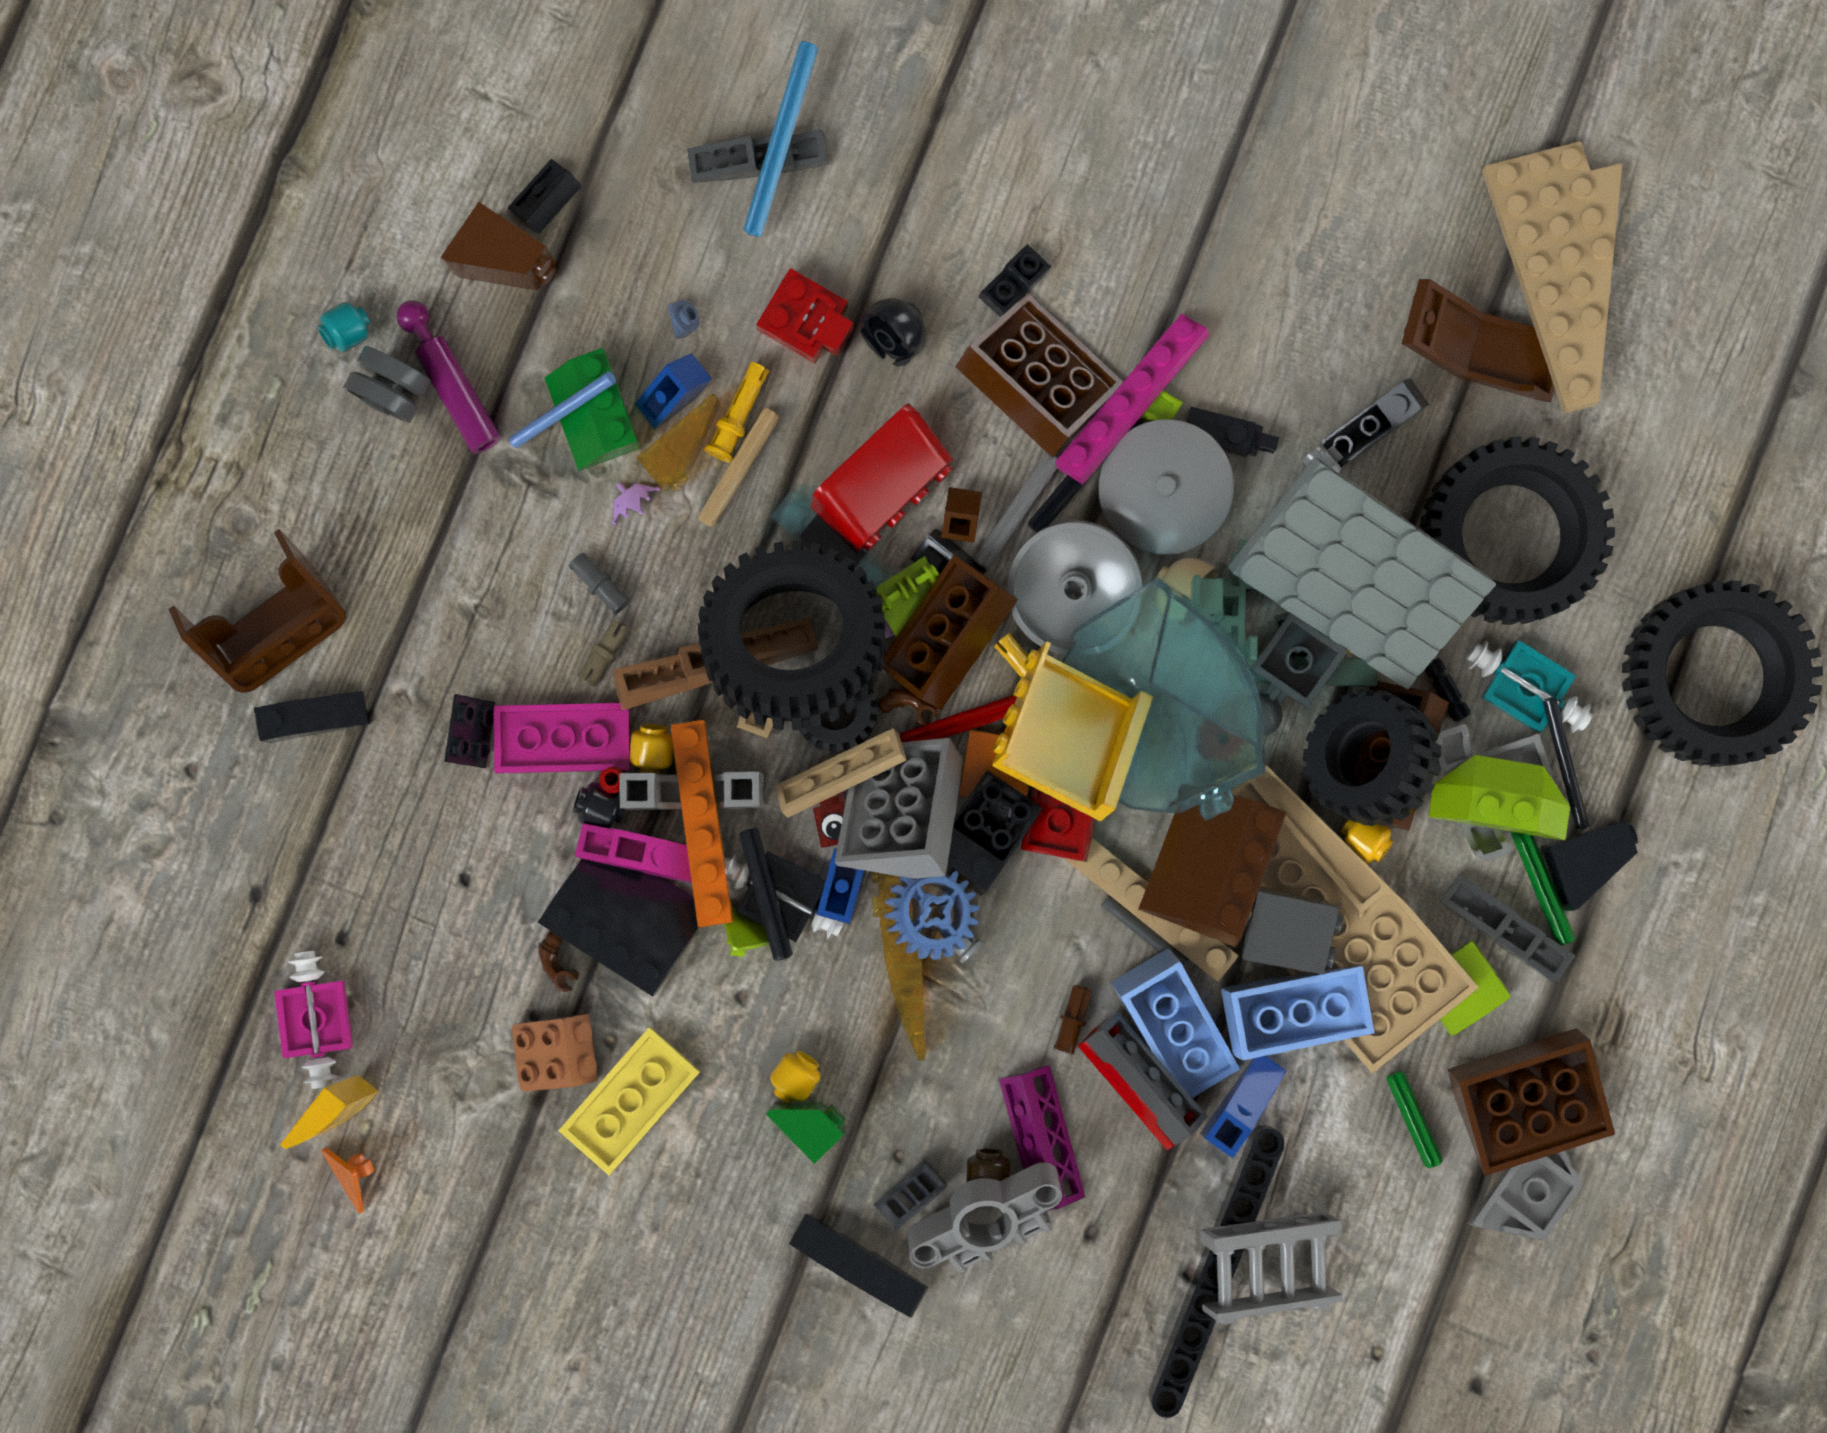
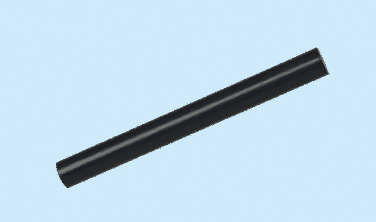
M1549 697L1542 701L1576 829H1584L1589 827L1557 699L1556 697Z

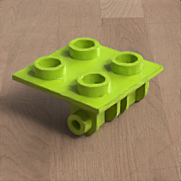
M925 556L876 587L877 596H880L882 601L884 618L896 637L938 578L937 576H939L936 568L929 564Z

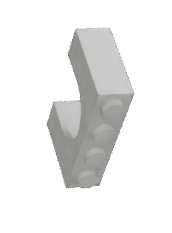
M724 772V774L713 775L718 809L764 808V774L760 772ZM620 773V808L627 810L682 809L677 775Z

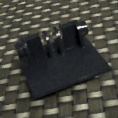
M454 694L444 762L486 768L487 758L490 754L489 742L491 728L494 723L495 702Z

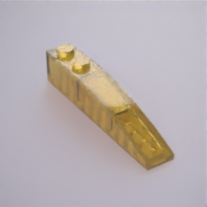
M872 872V883H879V896L872 897L873 917H880L884 959L892 993L904 1029L917 1059L925 1060L922 959H918V949L913 953H906L907 941L900 944L895 943L900 935L899 931L888 932V928L895 924V920L884 917L886 913L894 911V908L887 905L885 901L890 898H896V895L893 894L890 888L894 885L902 886L899 881L900 876ZM912 898L909 905L910 919L913 916Z

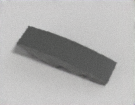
M821 129L792 135L781 173L829 165L825 136ZM750 135L687 149L692 182L699 183L759 177L771 135L756 139Z
M1461 874L1456 877L1440 900L1443 905L1554 984H1557L1575 958V954L1546 936L1545 932L1519 916L1515 910Z

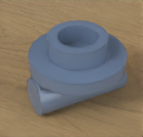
M680 300L668 305L675 338H684L698 328V312L691 303Z

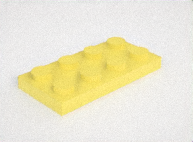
M650 1026L558 1131L610 1176L701 1071Z

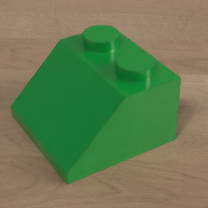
M774 1102L766 1113L813 1164L845 1134L846 1130L844 1125L846 1118L832 1104L827 1108L823 1103Z

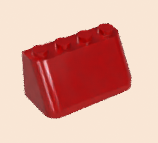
M907 403L815 490L810 507L858 555L864 548L867 551L874 548L882 539L880 533L888 525L892 529L898 525L906 516L903 511L911 503L917 506L930 493L927 488L935 480L939 483L945 480L954 470L951 467L954 459L919 412L910 403Z

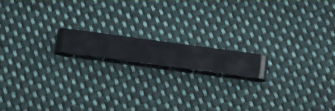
M1264 1124L1259 1125L1249 1135L1213 1227L1256 1221L1284 1150V1139L1280 1132L1273 1127ZM1266 1133L1273 1134L1275 1141L1272 1148L1261 1150L1258 1144L1260 1137ZM1254 1165L1260 1166L1262 1168L1260 1179L1255 1182L1247 1181L1246 1171L1248 1168ZM1242 1197L1248 1198L1250 1203L1248 1210L1242 1214L1235 1213L1233 1210L1234 1202ZM1206 1246L1149 1388L1148 1396L1151 1406L1156 1414L1164 1418L1174 1417L1180 1412L1216 1322L1215 1319L1203 1310L1195 1307V1300L1202 1294L1210 1295L1212 1302L1218 1301V1277L1208 1276V1268L1212 1263L1217 1262V1255ZM1244 1249L1234 1250V1254L1231 1255L1232 1279ZM1191 1326L1197 1327L1199 1335L1194 1341L1189 1342L1182 1339V1334L1186 1328ZM1175 1359H1184L1187 1362L1186 1368L1181 1373L1176 1374L1169 1371L1170 1364ZM1169 1391L1174 1394L1173 1401L1168 1405L1163 1406L1156 1402L1158 1395L1162 1392Z

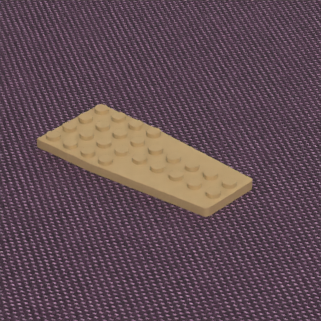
M1267 765L1258 766L1226 793L1256 800L1287 812L1260 886L1338 904V913L1344 914L1340 934L1333 933L1331 947H1336L1332 968L1325 967V971L1363 966L1374 1034L1349 1038L1344 1041L1372 1074L1479 988L1411 907ZM1286 968L1291 976L1312 973Z

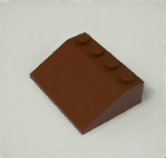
M1029 293L1022 297L973 341L955 366L1052 458L1095 416L1123 383L1112 370Z
M1185 785L1138 910L1236 947L1242 937L1287 812L1256 800Z
M1576 1028L1447 1069L1456 1103L1485 1176L1615 1135L1591 1041Z

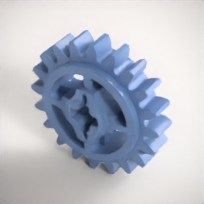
M957 871L950 872L947 876L913 879L900 876L899 881L902 886H891L890 890L896 895V898L887 899L885 903L892 906L894 911L886 913L884 917L895 920V924L888 928V932L899 931L900 935L895 943L900 944L907 941V954L913 953L918 949V959L927 958L930 952L931 959L938 960L941 958L942 953L945 957L953 956V947L957 950L964 949L965 944L961 938H973V933L967 927L978 924L976 919L970 917V913L978 911L979 907L969 904V900L973 899L976 894L974 892L967 894L964 892L969 883L967 880L956 883ZM932 885L944 892L940 896L931 895L929 892L925 893L921 886ZM912 898L913 916L910 919L909 905ZM938 905L932 914L934 918L925 920L932 910L931 906ZM952 906L954 907V921H953V925H951V923H952V920H951V909H952ZM925 928H929L934 932L939 931L943 937L939 940L929 939L921 935L920 932Z

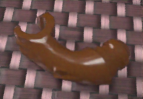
M888 689L889 692L886 693V696L878 700V706L883 713H890L894 708H902L905 705L912 706L917 711L916 718L918 722L923 726H927V723L922 718L925 710H931L937 719L939 718L936 707L921 700L909 690Z
M549 931L546 934V938L538 943V954L543 971L546 972L556 989L563 992L572 991L573 988L567 984L566 977L578 980L579 972L573 968L564 969L559 965L557 956L559 954V945L563 939Z

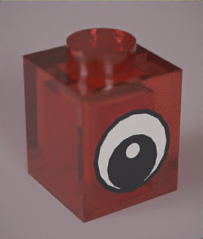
M839 796L820 802V807L813 808L821 848L838 845L846 801L840 802Z

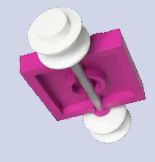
M315 950L294 953L295 960L288 961V963L296 967V972L290 978L296 982L304 981L305 983H301L302 987L274 991L282 1057L290 1058L311 1055V1058H314L307 1060L301 1066V1068L309 1070L310 1077L303 1081V1083H311V1089L332 1085L331 1079L338 1078L337 1075L330 1073V1066L335 1064L336 1060L330 1057H321L325 1056V1052L353 1048L345 980L316 984V981L312 982L311 980L319 979L325 973L317 969L316 962L323 957H315Z

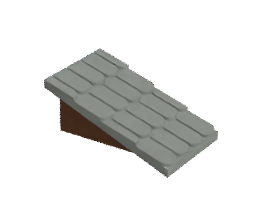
M1316 457L1312 459L1228 566L1230 571L1241 578L1243 582L1277 602L1279 606L1330 637L1332 641L1361 658L1369 666L1407 690L1415 682L1417 676L1436 657L1439 650L1462 626L1461 624L1468 619L1484 600L1485 595L1487 596L1496 585L1488 575Z

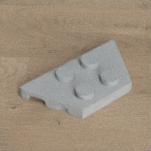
M1566 1150L1505 1169L1468 1223L1474 1227L1546 1240L1583 1186L1576 1170L1569 1163V1156Z

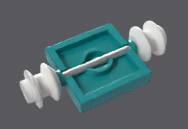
M1487 640L1482 645L1477 642L1466 657L1470 661L1468 669L1478 666L1482 669L1481 677L1489 676L1492 673L1495 674L1481 698L1534 732L1542 733L1548 723L1542 700L1549 697H1556L1562 723L1568 722L1571 724V733H1574L1577 729L1583 731L1593 717V714L1590 713V704L1580 707L1577 705V696L1565 701L1563 700L1576 675L1520 640L1515 641L1503 662L1501 661L1502 649L1499 648L1492 652L1488 649L1489 641Z

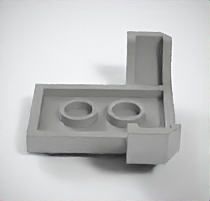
M1466 723L1441 731L1438 735V740L1435 741V743L1441 745V757L1438 758L1444 776L1474 756L1469 742L1470 734ZM1534 734L1476 754L1544 766L1557 786L1539 734ZM1461 823L1467 842L1475 856L1489 861L1512 853L1509 843L1504 838L1501 830Z

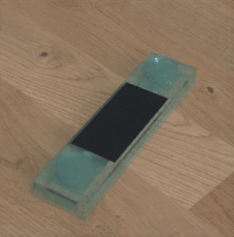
M790 491L770 516L772 520L798 541H802V544L809 550L811 543L821 544L823 555L827 554L829 548L837 550L840 563L846 556L854 560L855 571L862 567L867 573V582L872 580L876 587L895 575L864 549L857 555L810 505L793 491Z

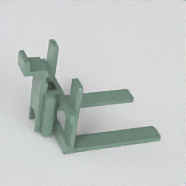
M1239 539L1238 552H1232L1231 562L1246 544V539ZM1231 571L1229 579L1200 578V575H1195L1191 581L1190 611L1193 614H1206V624L1203 628L1202 636H1209V646L1223 647L1226 640H1228L1229 687H1236L1237 682L1271 683L1251 669L1260 656L1257 655V636L1250 635L1245 642L1246 590H1258L1243 582L1241 578ZM1292 656L1295 659L1293 665L1297 668L1301 664L1305 666L1309 664L1306 657ZM1343 658L1324 685L1375 687L1377 685V670L1369 666L1362 659Z

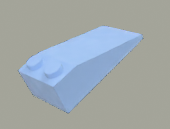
M1169 948L1110 982L1149 1049L1192 1098L1240 1070L1181 962Z
M1361 965L1326 970L1324 975L1306 973L1252 981L1221 988L1232 1054L1241 1060L1374 1034L1364 971Z

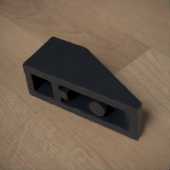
M364 691L286 701L254 708L259 741L267 743L369 724Z

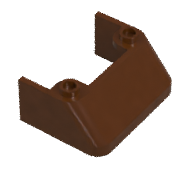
M280 529L275 531L274 534L287 558L280 564L278 575L286 587L232 625L226 618L212 615L194 625L174 605L168 609L181 639L237 692L247 693L257 689L338 630L346 619L345 611L314 566Z

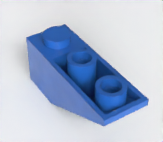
M1267 1056L1253 1058L1200 1134L1233 1159L1253 1131L1287 1071Z

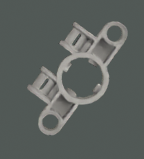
M1040 1162L1002 1181L980 1178L964 1183L952 1195L949 1207L916 1222L909 1228L907 1236L911 1262L917 1267L929 1268L949 1259L956 1270L963 1274L967 1272V1267L982 1260L987 1262L992 1260V1251L1006 1246L1014 1237L1019 1244L1023 1245L1027 1242V1238L1043 1230L1046 1232L1053 1230L1047 1210L1058 1205L1062 1198L1056 1167L1047 1162ZM981 1206H994L1000 1208V1211L1003 1213V1216L988 1224L967 1222L964 1215Z

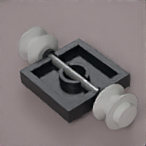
M767 851L766 858L789 939L797 942L808 919L812 920L813 917H815L812 922L814 933L821 928L827 931V939H829L831 934L838 937L844 922L817 915L818 907H816V904L823 892L825 880ZM737 854L732 859L725 857L728 881L733 883V891L743 888L745 883L748 887L736 912L764 926L747 862L744 865L738 863Z

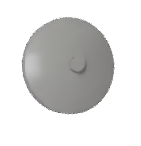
M1155 420L1141 424L1128 431L1105 458L1099 477V499L1103 513L1110 526L1130 545L1154 554L1182 553L1194 549L1207 541L1216 533L1226 519L1234 491L1232 469L1221 446L1201 428L1178 420Z
M1073 520L1049 525L1032 535L1023 544L1012 562L1007 580V591L1018 599L1011 609L1016 623L1034 643L1042 646L1048 641L1051 643L1049 648L1051 652L1069 656H1083L1110 647L1130 629L1140 609L1143 595V580L1134 553L1117 534L1092 522Z

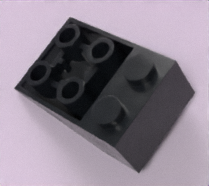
M987 770L955 816L946 872L957 871V880L960 882L967 880L969 882L967 887L983 896L1043 808Z

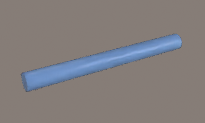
M609 371L510 436V444L514 448L520 447L615 384V376Z

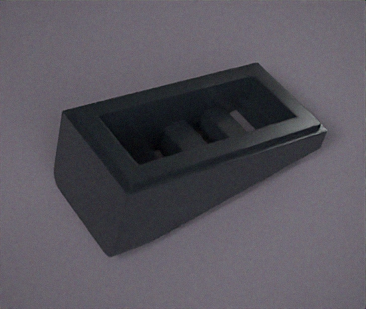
M924 1158L876 1201L874 1206L895 1230H898L947 1187V1183ZM921 1173L933 1186L929 1191L917 1178ZM911 1182L923 1195L919 1200L907 1187ZM900 1191L912 1202L913 1206L909 1209L897 1196ZM892 1200L904 1214L898 1218L886 1204L888 1201Z

